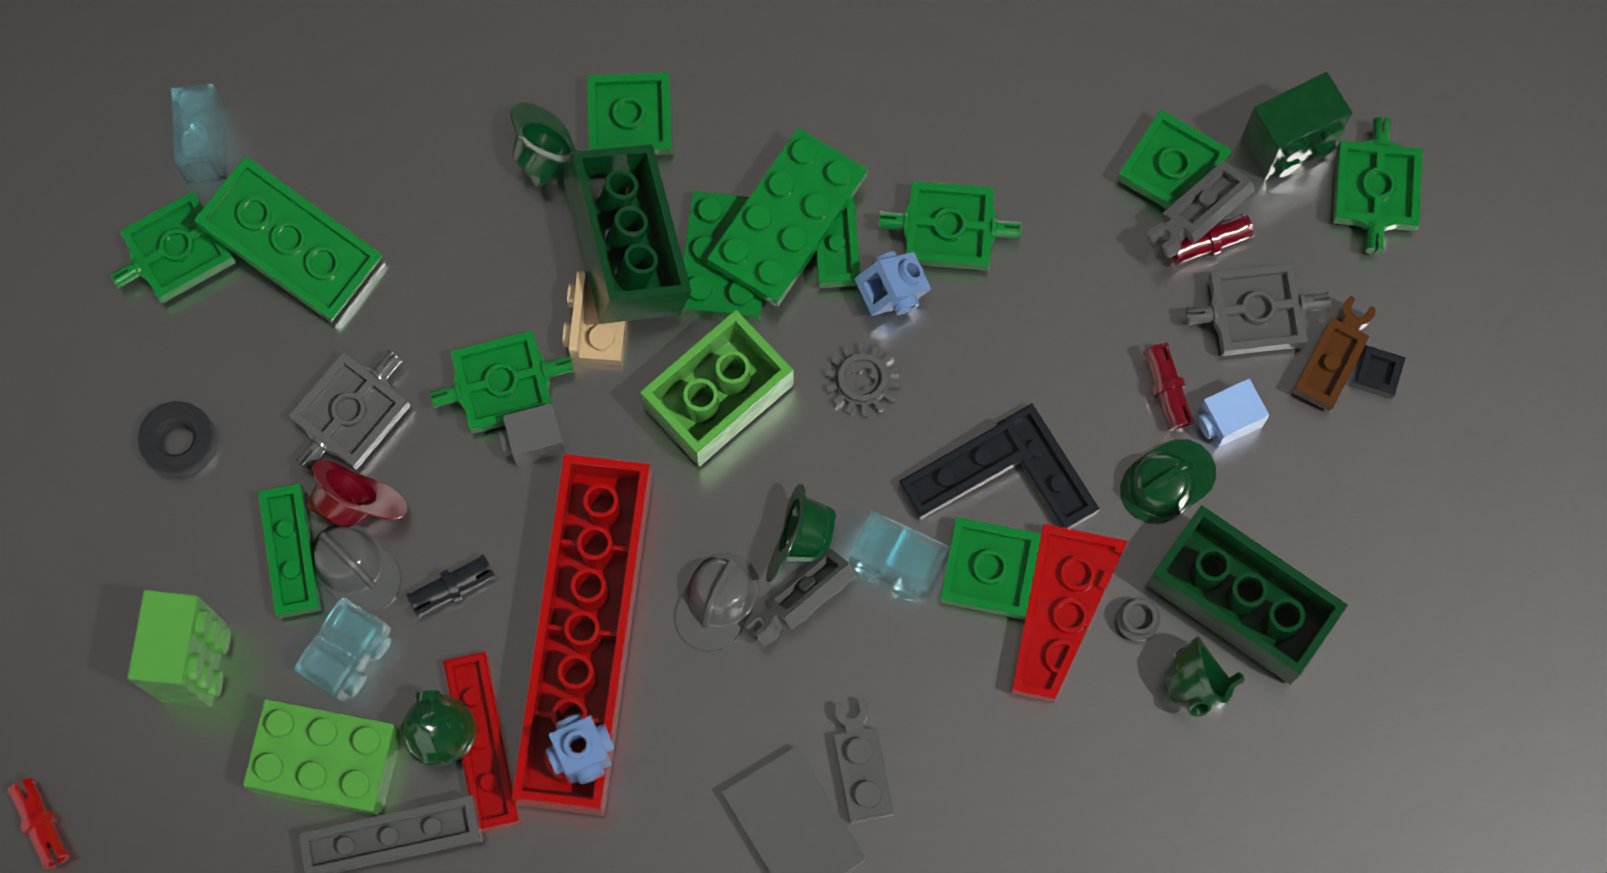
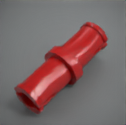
M23 779L21 781L28 794L27 798L23 797L17 782L7 789V793L12 798L22 820L20 825L22 834L29 836L41 861L42 869H51L56 866L49 853L50 849L54 850L60 864L70 858V854L66 851L54 825L57 822V818L52 810H47L36 786L35 779Z

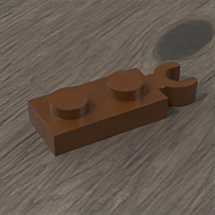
M1352 296L1345 301L1340 310L1342 322L1333 317L1329 320L1292 392L1331 412L1370 337L1359 330L1367 327L1375 315V307L1370 306L1363 317L1355 316L1351 311L1355 298Z

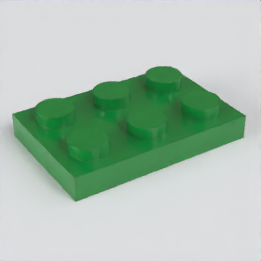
M693 190L683 258L692 292L681 313L727 318L737 310L747 321L760 322L763 298L707 265L708 256L749 197Z

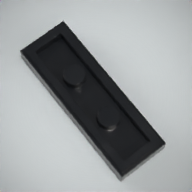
M1033 403L996 423L997 426L1009 418L1014 423L1032 454L1031 458L1020 463L1019 466L1057 526L1071 529L1099 512L1100 508Z
M1011 418L899 480V483L921 520L1032 457V454Z

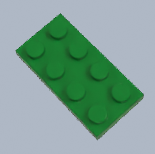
M798 127L708 256L707 265L778 307L868 176V169Z
M247 156L242 159L194 219V224L330 323L334 321L382 259L381 253Z

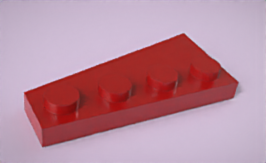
M1043 523L1011 694L1054 702L1128 543L1127 540Z

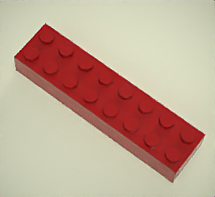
M564 454L512 799L517 806L605 816L612 766L605 768V774L593 781L580 784L578 780L570 783L564 771L556 775L546 749L553 747L549 734L557 731L556 724L574 715H581L582 719L591 716L596 727L605 724L615 747L653 479L650 464ZM583 739L570 745V750L574 753L583 752L586 749L587 741ZM614 749L607 752L611 763L613 761Z

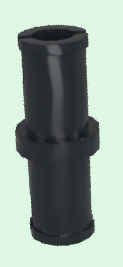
M482 554L477 559L450 573L447 569L440 572V578L411 593H407L406 597L411 603L417 618L420 619L423 615L452 600L454 603L463 600L461 595L490 580L496 579L494 572L491 571V566L486 557Z

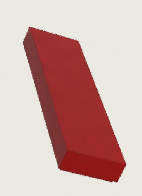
M483 651L443 660L449 696L463 702L474 715L477 725L476 740L469 752L461 759L468 795H473L476 798L481 832L519 824L518 808L512 799L513 782L487 652Z

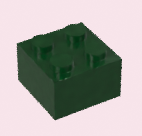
M1326 71L1255 106L1242 134L1241 141L1265 180L1276 174L1284 177L1296 171L1302 165V161L1312 156L1318 160L1332 153L1337 148L1336 144L1340 136L1345 133V126L1353 112Z

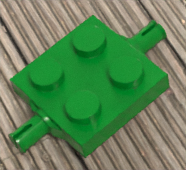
M1382 117L1373 119L1372 140L1365 142L1340 140L1337 146L1333 223L1354 225L1367 229L1366 252L1372 254L1374 250L1375 254H1382L1384 252V231L1393 229L1416 232L1420 224L1423 149L1402 147L1394 142H1390L1391 120L1387 117L1384 118L1383 122Z
M912 181L910 202L905 209V213L880 211L879 229L904 230L903 234L907 243L906 254L914 252L921 266L988 271L990 248L995 241V237L1020 239L1021 221L997 220L993 208L994 187Z
M194 191L185 194L119 231L129 247L132 262L109 273L118 289L141 276L144 281L151 285L156 296L163 304L236 263L227 247L194 224V219L204 208Z
M533 330L450 351L455 368L454 385L433 391L430 390L429 392L434 408L459 402L466 413L471 434L505 426L504 415L550 404V378L570 372L573 373L574 369L570 354L545 361L538 351Z

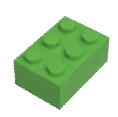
M735 310L640 391L642 405L647 412L700 467L794 385L793 369Z
M144 590L128 679L161 703L212 708L213 699L220 696L223 686V672L219 671L221 654H227L230 646L231 632L229 628H226L227 623L199 596Z
M265 699L243 786L255 794L370 817L383 815L401 741L399 729L395 724Z

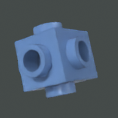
M895 251L887 252L872 261L873 265L854 278L872 316L895 310L897 315L907 313L918 307L919 302L917 299L931 290L914 252L898 256Z
M581 715L568 717L556 724L557 731L549 734L553 747L546 749L547 755L556 775L564 771L570 783L578 780L580 784L593 781L605 774V768L612 766L607 752L615 749L605 724L596 727L591 716L582 719ZM583 739L587 741L586 749L583 752L574 753L570 750V745Z

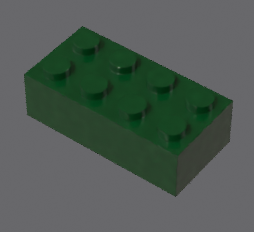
M653 145L572 151L563 180L599 323L605 324L680 315L692 291Z
M1203 505L1199 507L1146 584L1290 685L1302 674L1348 606V604Z

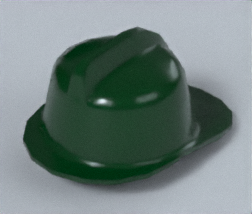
M520 102L514 104L510 110L511 122L516 132L512 152L514 162L527 172L535 186L542 187L548 179H556L563 173L572 151L577 150L569 131L555 114L533 103Z
M1174 439L1163 443L1135 461L1125 471L1121 482V498L1126 509L1137 519L1148 523L1165 522L1202 500L1212 490L1216 480L1215 462L1211 454L1201 444L1189 439Z
M798 484L790 497L783 529L766 573V581L768 582L775 579L785 562L810 563L820 558L828 550L832 541L836 518L835 511L831 507L806 497V490L803 484Z

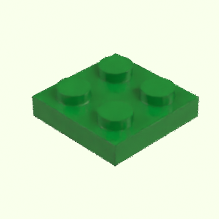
M669 72L587 75L589 150L652 144L655 155H672Z
M1160 109L1119 172L1117 180L1168 209L1222 161L1226 162L1232 150Z
M956 517L939 603L1024 620L1041 533Z

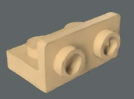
M577 270L576 283H569L567 308H573L572 322L564 323L563 348H569L572 362L622 366L627 321L599 323L586 271Z

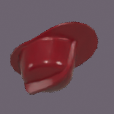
M319 460L312 467L313 476L317 482L308 498L307 507L310 511L340 527H352L363 524L371 516L385 520H396L404 517L408 510L403 497L390 486L380 481L353 472L334 461Z

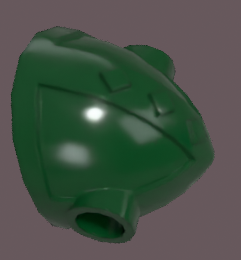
M1197 636L1191 640V643L1176 652V657L1166 672L1164 691L1172 702L1187 708L1190 715L1201 717L1207 715L1212 710V707L1223 706L1228 703L1234 688L1244 683L1245 679L1244 675L1240 672L1229 677L1200 637Z
M438 690L417 692V702L409 708L399 728V736L404 742L405 748L414 759L421 762L422 766H443L458 761L469 752L476 740L477 725L473 713L463 702L451 696L442 695Z

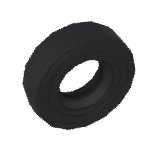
M172 401L160 404L147 414L140 424L137 440L140 454L150 468L164 476L181 478L193 475L207 465L214 454L217 438L214 424L202 409L189 402ZM173 425H186L193 433L191 446L183 453L169 454L162 448V435L166 429Z

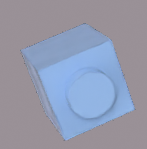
M1247 379L1204 399L1198 410L1199 416H1197V421L1204 436L1207 439L1212 438L1217 448L1262 428L1270 415L1251 380Z

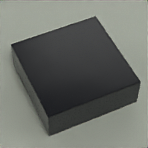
M1365 345L1360 354L1351 387L1392 400L1397 390L1406 357Z

